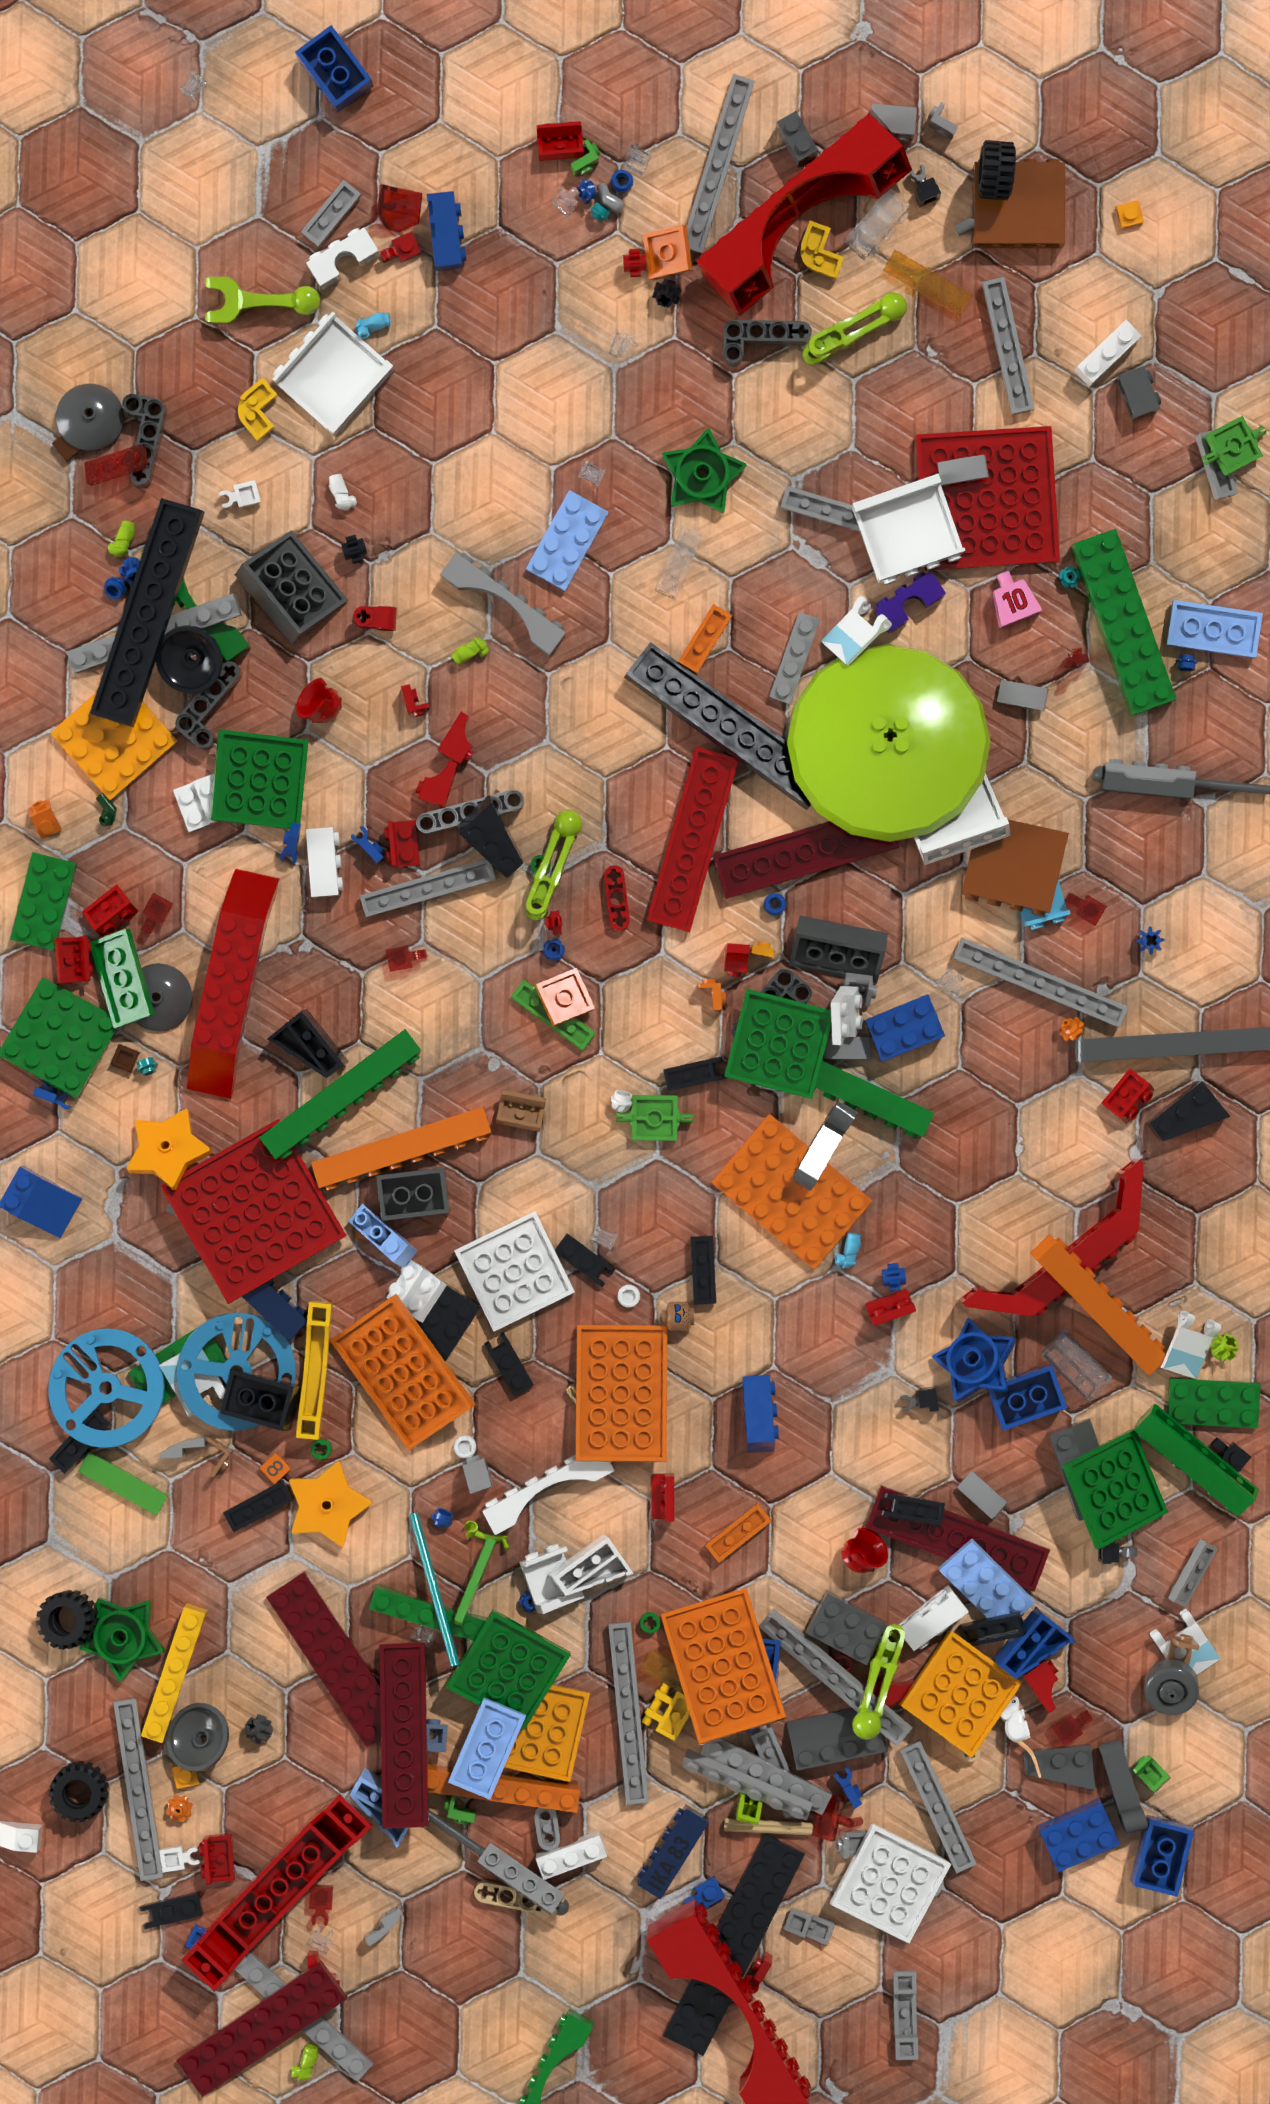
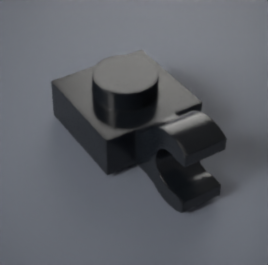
M1216 1437L1211 1443L1212 1446L1222 1453L1220 1457L1238 1472L1241 1471L1251 1458L1248 1453L1234 1442L1228 1447Z

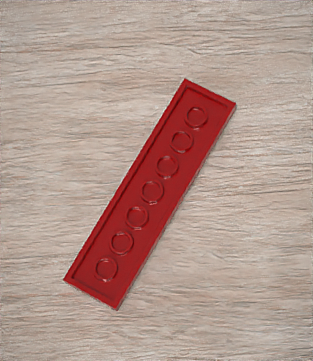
M695 747L646 921L690 933L738 765V760L734 757Z

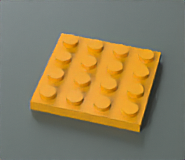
M95 693L50 733L105 796L112 801L179 741L143 701L134 728L90 714L96 696Z
M949 1630L899 1706L967 1756L973 1758L1022 1682L1013 1678L998 1664L956 1633Z
M553 1684L525 1730L520 1729L504 1768L571 1782L590 1692Z

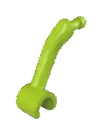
M467 1521L463 1529H469L466 1534L467 1538L470 1539L475 1536L487 1540L490 1537L495 1539L496 1542H502L505 1550L509 1549L506 1541L508 1537L506 1535H491L477 1531L478 1525L474 1521Z

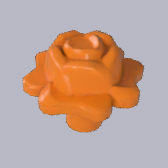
M1078 1017L1064 1019L1059 1035L1066 1042L1070 1039L1074 1041L1083 1033L1082 1028L1085 1024Z
M175 1795L173 1800L167 1801L168 1808L166 1814L171 1815L170 1819L172 1821L184 1822L186 1817H191L193 1804L188 1802L187 1796L180 1797Z

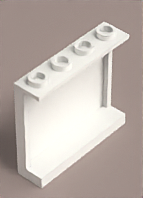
M332 311L330 315L325 314L318 323L320 326L315 332L310 331L303 339L305 343L300 349L295 348L288 356L290 360L284 366L281 364L274 371L273 375L275 377L273 381L335 437L395 369L388 360L383 359L338 319Z
M939 473L853 503L851 506L878 583L884 581V584L887 585L897 581L898 576L905 574L906 577L918 574V569L927 567V570L940 566L939 562L947 559L949 562L962 558L961 554H964L966 551L962 547L944 496Z
M986 773L983 782L962 813L932 833L914 837L924 865L1011 836L1009 822L1001 811Z

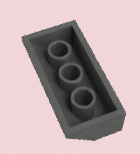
M799 915L789 966L845 977L846 972L873 976V983L877 984L886 952L888 933Z
M1090 1418L1047 1432L1075 1517L1079 1521L1084 1519L1062 1465L1099 1446Z
M853 1708L787 1721L797 1771L886 1752L882 1733L880 1732L875 1738L870 1740L859 1738L852 1728L853 1719L858 1714Z

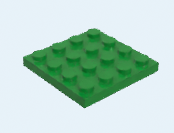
M219 729L209 820L290 829L292 822L300 824L309 740Z
M42 977L0 1048V1058L78 1099L118 1029L113 1028L108 1012Z
M746 989L724 1077L812 1099L832 1024L831 1010Z
M1134 1429L1128 1430L1062 1465L1095 1549H1101L1168 1513Z
M492 1609L460 1661V1665L457 1666L447 1682L446 1688L479 1706L485 1697L526 1714L521 1729L525 1730L571 1656V1652Z

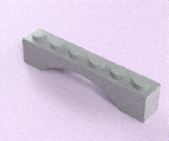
M455 553L440 573V576L458 590L481 591L494 595L506 602L523 620L532 644L550 657L566 636V633L563 631L565 627L556 620L550 622L545 618L546 613L537 606L534 609L527 605L528 600L519 593L515 596L509 592L510 587L503 581H494L490 578L492 574L481 566L479 569L472 564L473 560L464 553L461 556Z

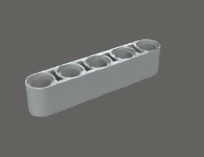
M509 790L490 795L492 800L498 802V812L500 815L519 811L525 803L523 794L518 790ZM516 794L521 798V802L516 807L510 806L508 798ZM486 797L423 813L417 818V828L426 835L456 828L466 817L464 815L465 809L469 806L476 808ZM447 812H452L455 815V820L451 824L443 822V815ZM424 818H431L433 820L431 829H422L421 821Z

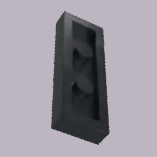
M713 1235L690 1236L694 1305L716 1304Z
M97 1409L83 1422V1424L90 1428L107 1431L112 1425ZM69 1436L49 1460L64 1474H68L92 1446L83 1444Z
M282 1480L224 1511L223 1514L232 1531L236 1532L292 1502L294 1498L285 1481Z
M1020 1612L963 1623L957 1627L961 1638L972 1646L1025 1636L1027 1633Z

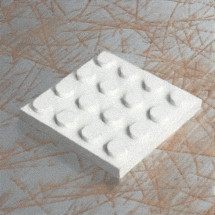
M536 1211L454 1250L493 1332L575 1292Z
M871 1823L830 1900V1904L910 1943L947 1874L951 1862Z

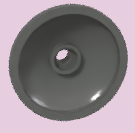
M82 384L73 387L63 395L57 406L56 423L61 436L70 445L84 451H97L108 447L119 437L124 425V412L119 399L108 388L97 384ZM88 410L93 411V415L90 417L85 415V412Z
M156 963L142 967L155 1015L136 1023L145 1029L153 1031H165L176 1027L187 1017L192 1006L193 995L188 979L181 971L167 964ZM154 993L160 994L161 998L159 1001L153 1000Z
M206 1703L190 1704L181 1709L169 1725L166 1738L168 1753L174 1763L185 1770L199 1772L209 1769L221 1759L226 1751L229 1741V1727L225 1716L216 1707ZM207 1736L206 1742L203 1743L204 1737Z

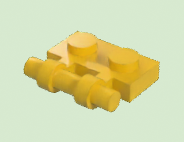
M663 1682L660 1689H657L654 1693L655 1698L650 1707L647 1706L645 1709V1716L641 1722L649 1726L653 1719L658 1721L659 1723L655 1731L675 1741L690 1713L684 1693L677 1690L673 1697L669 1696L667 1693L671 1686ZM664 1701L669 1705L662 1715L657 1711Z

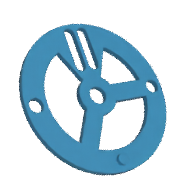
M248 1313L222 1314L201 1324L184 1343L177 1363L178 1387L188 1408L203 1422L219 1429L232 1431L251 1429L260 1425L221 1414L220 1410L209 1405L198 1392L194 1373L222 1377L226 1384L228 1383L230 1369L235 1365L241 1366L243 1372L252 1374V1368L247 1358L262 1338L272 1347L278 1362L277 1380H282V1375L289 1373L292 1377L289 1383L294 1384L296 1364L291 1346L287 1339L267 1320ZM242 1317L239 1347L237 1350H232L231 1341L235 1318ZM248 1318H252L254 1324L250 1349L244 1352L242 1351L245 1324ZM223 1333L230 1358L224 1363L198 1360L197 1356L203 1346L213 1337ZM185 1360L191 1362V1367L188 1370L181 1368V1363Z
M98 1329L82 1334L62 1350L50 1374L48 1387L49 1401L56 1420L71 1437L89 1446L111 1448L132 1442L149 1429L160 1412L165 1392V1381L163 1372L159 1367L160 1362L153 1350L143 1340L131 1333L117 1329ZM77 1344L96 1363V1370L92 1371L72 1351L73 1345ZM115 1346L131 1353L139 1361L145 1372L147 1391L124 1386L116 1375L103 1373L96 1348ZM140 1346L146 1348V1354L142 1357L137 1354V1349ZM69 1352L89 1372L87 1379H84L65 1360L64 1355ZM68 1377L92 1384L91 1395L74 1412H72L66 1395ZM106 1381L112 1384V1391L108 1395H104L101 1392V1385ZM119 1398L143 1404L137 1416L131 1422L118 1429L103 1431L83 1424L102 1403H112ZM69 1420H74L76 1423V1427L73 1430L67 1428Z

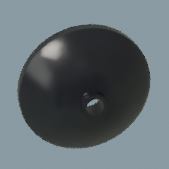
M190 625L179 626L167 632L163 637L156 659L157 669L162 679L170 687L183 693H198L212 686L221 673L223 662L222 653L216 640L207 631ZM191 653L196 654V660L191 658Z

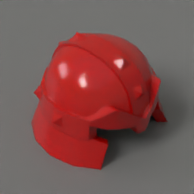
M322 678L313 680L303 689L296 704L297 715L311 720L312 723H328L332 721L342 708V698L338 695L339 691L326 687L327 683Z
M857 1528L853 1534L854 1538L849 1539L843 1544L844 1548L841 1551L842 1560L850 1570L856 1573L874 1572L875 1568L882 1567L887 1563L889 1556L886 1544L872 1530Z

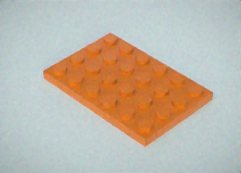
M768 1114L711 1183L815 1270L872 1203V1200L829 1163H827L811 1191L791 1180L809 1147L771 1114Z
M394 1294L330 1340L408 1450L476 1405L397 1294Z
M577 1325L576 1462H667V1326Z
M747 1588L660 1614L699 1745L787 1719Z

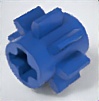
M130 557L123 560L124 566L119 567V572L124 582L133 585L140 560Z
M1149 926L1147 929L1148 933L1142 930L1139 931L1141 939L1135 942L1141 943L1140 952L1148 949L1149 955H1152L1154 948L1158 951L1162 950L1159 944L1165 941V939L1159 937L1161 930L1152 932V927ZM1146 936H1154L1153 942L1155 944L1147 945L1148 940Z
M898 1263L887 1264V1269H882L883 1286H889L890 1291L901 1290L900 1285L906 1284L905 1268H899Z

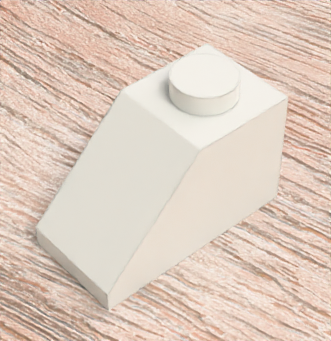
M0 1821V1846L13 1851L37 1853L41 1848L43 1825Z

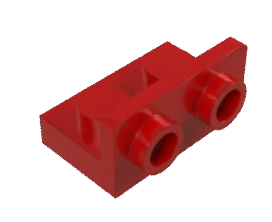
M416 820L388 822V827H384L385 840H390V849L386 850L387 863H392L393 868L419 866L420 858Z
M117 884L82 911V914L92 928L101 937L113 934L118 927L131 920L138 913V909L130 902Z
M1129 1068L1101 1104L1127 1124L1137 1117L1141 1106L1151 1100L1155 1089L1149 1082Z
M907 1289L865 1303L873 1326L917 1312Z
M653 1473L651 1475L652 1519H665V1522H674V1473Z

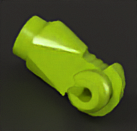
M122 521L115 538V543L111 542L108 545L110 554H113L115 557H123L129 553L130 542H132L136 534L135 523Z
M473 637L474 640L456 648L451 657L459 666L477 653L480 657H484L489 652V648L486 646L487 642L479 637Z
M313 2044L305 2045L300 2066H292L291 2076L293 2078H298V2081H304L312 2077L311 2071L319 2057L318 2046Z

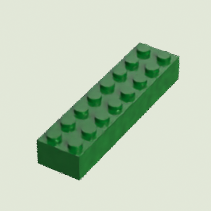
M1113 529L1073 543L1070 548L1077 568L1081 573L1086 594L1130 717L1175 701L1174 690L1117 530Z

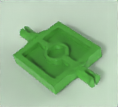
M1241 416L1204 435L1211 448V453L1202 457V461L1210 458L1203 463L1208 465L1216 460L1224 476L1262 457L1257 438L1266 434V430L1259 433L1265 427L1260 426L1252 431L1244 417Z
M632 1095L630 1113H616V1117H625L616 1118V1122H630L632 1140L677 1141L679 1124L693 1123V1119H684L685 1117L693 1118V1113L680 1114L678 1095Z

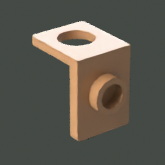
M210 1435L207 1441L225 1453L210 1474L214 1478L219 1470L224 1472L231 1462L228 1457L233 1450Z
M1172 1635L1167 1660H1179L1189 1665L1192 1649L1199 1650V1644L1190 1635ZM1175 1648H1185V1657L1182 1659L1175 1658Z

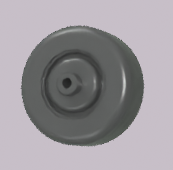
M1170 1659L1156 1663L1148 1670L1144 1679L1146 1700L1154 1710L1165 1715H1179L1187 1712L1195 1705L1199 1697V1682L1195 1671L1188 1664L1179 1660Z

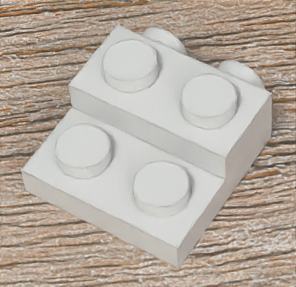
M214 774L173 790L189 833L220 822L209 820Z
M840 986L831 1001L832 1045H842L846 1037H856L858 1031L863 1027V1017L859 1013V1008L862 1007V995L859 994L858 987Z
M410 1260L404 1268H401V1275L397 1282L390 1285L389 1294L386 1298L389 1299L394 1294H397L411 1315L423 1323L447 1284L422 1265Z

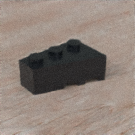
M489 794L457 825L459 835L500 873L509 878L523 864V860L518 847Z
M308 1009L299 1012L267 1038L290 1055L292 1054L303 1061L305 1065L325 1078L332 1076L349 1062Z
M1198 1081L1147 1121L1146 1124L1159 1141H1165L1230 1117V1115L1203 1081Z

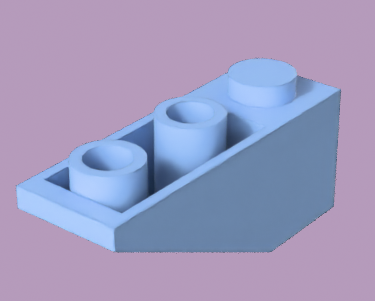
M364 1204L348 1220L392 1262L403 1268L418 1252L404 1237L386 1222L382 1221L380 1217Z

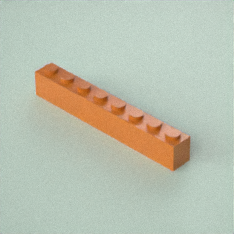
M481 1107L311 1162L318 1187H324L325 1191L338 1187L337 1182L346 1180L347 1184L360 1180L359 1175L367 1173L368 1177L379 1174L381 1173L380 1168L389 1166L390 1170L403 1166L402 1161L408 1159L411 1160V1163L423 1160V1155L432 1152L433 1156L445 1153V1147L453 1145L454 1149L466 1146V1141L475 1138L476 1142L488 1139V1134L492 1133L485 1108Z
M1049 1234L1030 1254L1136 1364L1150 1376L1164 1361L1166 1354L1163 1352L1165 1349L1163 1344L1157 1338L1152 1341L1149 1337L1152 1333L1143 1324L1139 1327L1135 1323L1138 1320L1137 1317L1130 1310L1125 1312L1122 1309L1124 1304L1115 1295L1111 1298L1107 1294L1110 1292V1289L1102 1281L1097 1283L1094 1280L1096 1275L1087 1266L1083 1269L1079 1265L1082 1260L1074 1252L1069 1254L1066 1251L1068 1246L1059 1237L1055 1240Z
M428 1764V1792L566 1812H578L581 1785L501 1774L489 1800L448 1783L453 1767Z

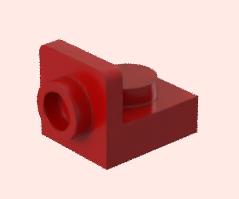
M410 684L401 686L408 715L413 714V717L427 714L426 710L430 709L429 703L415 706V702H419L416 688L411 689Z

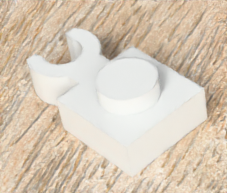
M256 480L233 485L235 492L231 493L225 490L219 493L220 497H229V502L222 504L223 509H229L237 502L239 508L261 503Z
M183 1845L160 1848L162 1873L184 1870L186 1862L191 1865L199 1864L201 1858L193 1859L191 1857V1853L199 1851V1847L192 1846L188 1851L184 1852Z

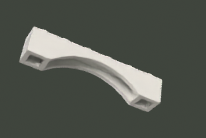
M573 1455L564 1460L565 1465L559 1468L555 1465L544 1471L545 1476L539 1479L534 1476L525 1481L526 1486L519 1490L517 1487H514L504 1493L506 1497L500 1500L493 1498L486 1502V1507L483 1508L482 1512L492 1531L497 1535L515 1525L519 1514L527 1502L544 1488L566 1480L584 1479L597 1481L615 1471L612 1462H576V1455Z

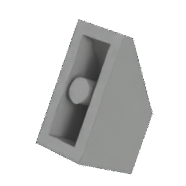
M881 104L871 105V116L899 142L907 143L909 140H913L917 108Z
M479 1454L466 1458L467 1462L463 1463L462 1466L470 1494L492 1487L493 1479L485 1456L479 1457Z

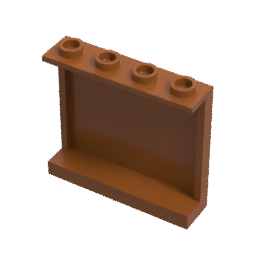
M1024 159L1023 162H1016L1013 189L1008 200L982 199L979 197L977 191L979 160L974 162L972 171H974L973 248L1064 247L1065 162H1059V159H1047L1046 162H1037L1036 159Z
M1007 819L1011 836L971 850L961 893L966 895L965 899L978 902L979 898L988 900L987 904L1000 907L1001 903L1010 905L1009 909L1023 912V908L1032 910L1034 915L1045 917L1046 913H1051L1069 833Z

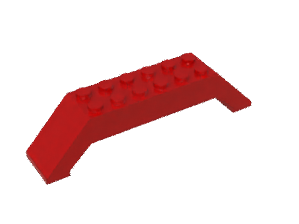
M235 869L220 911L193 1033L187 1089L232 1099L236 1081L238 1054L267 922L276 898L280 878Z
M1133 1159L1117 1172L1120 1180L1116 1208L1066 1249L1069 1254L1074 1252L1082 1260L1079 1265L1083 1269L1087 1266L1092 1272H1095L1101 1267L1100 1262L1103 1259H1111L1119 1252L1118 1247L1122 1244L1128 1245L1136 1239L1135 1234L1139 1231L1144 1167L1141 1160ZM1042 1267L1012 1292L987 1291L975 1286L962 1296L959 1301L965 1307L1025 1316L1037 1315L1038 1317L1048 1309L1047 1304L1051 1301H1059L1066 1293L1064 1292L1065 1289Z
M341 1794L337 1795L312 1816L225 1907L181 1961L215 1992L248 1952L346 1850L357 1843L373 1825Z

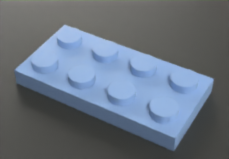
M569 490L526 570L557 588L566 591L609 512Z
M1173 600L1166 645L1255 659L1263 613Z
M970 1539L939 1567V1571L987 1618L1014 1612H1020V1615H1022L1035 1604V1600L973 1539Z
M484 1697L448 1783L490 1800L526 1714Z

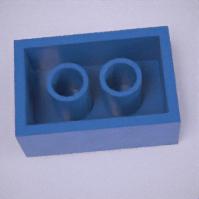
M332 25L295 51L298 61L337 113L374 87L371 77Z
M928 994L864 1020L880 1062L945 1036Z
M1050 1363L1006 1378L1007 1392L987 1390L998 1423L1003 1431L1067 1409L1055 1371Z
M1099 1798L1037 1825L1058 1872L1120 1845Z
M1146 1815L1148 1828L1142 1831L1130 1881L1133 1886L1178 1897L1194 1830L1187 1824Z

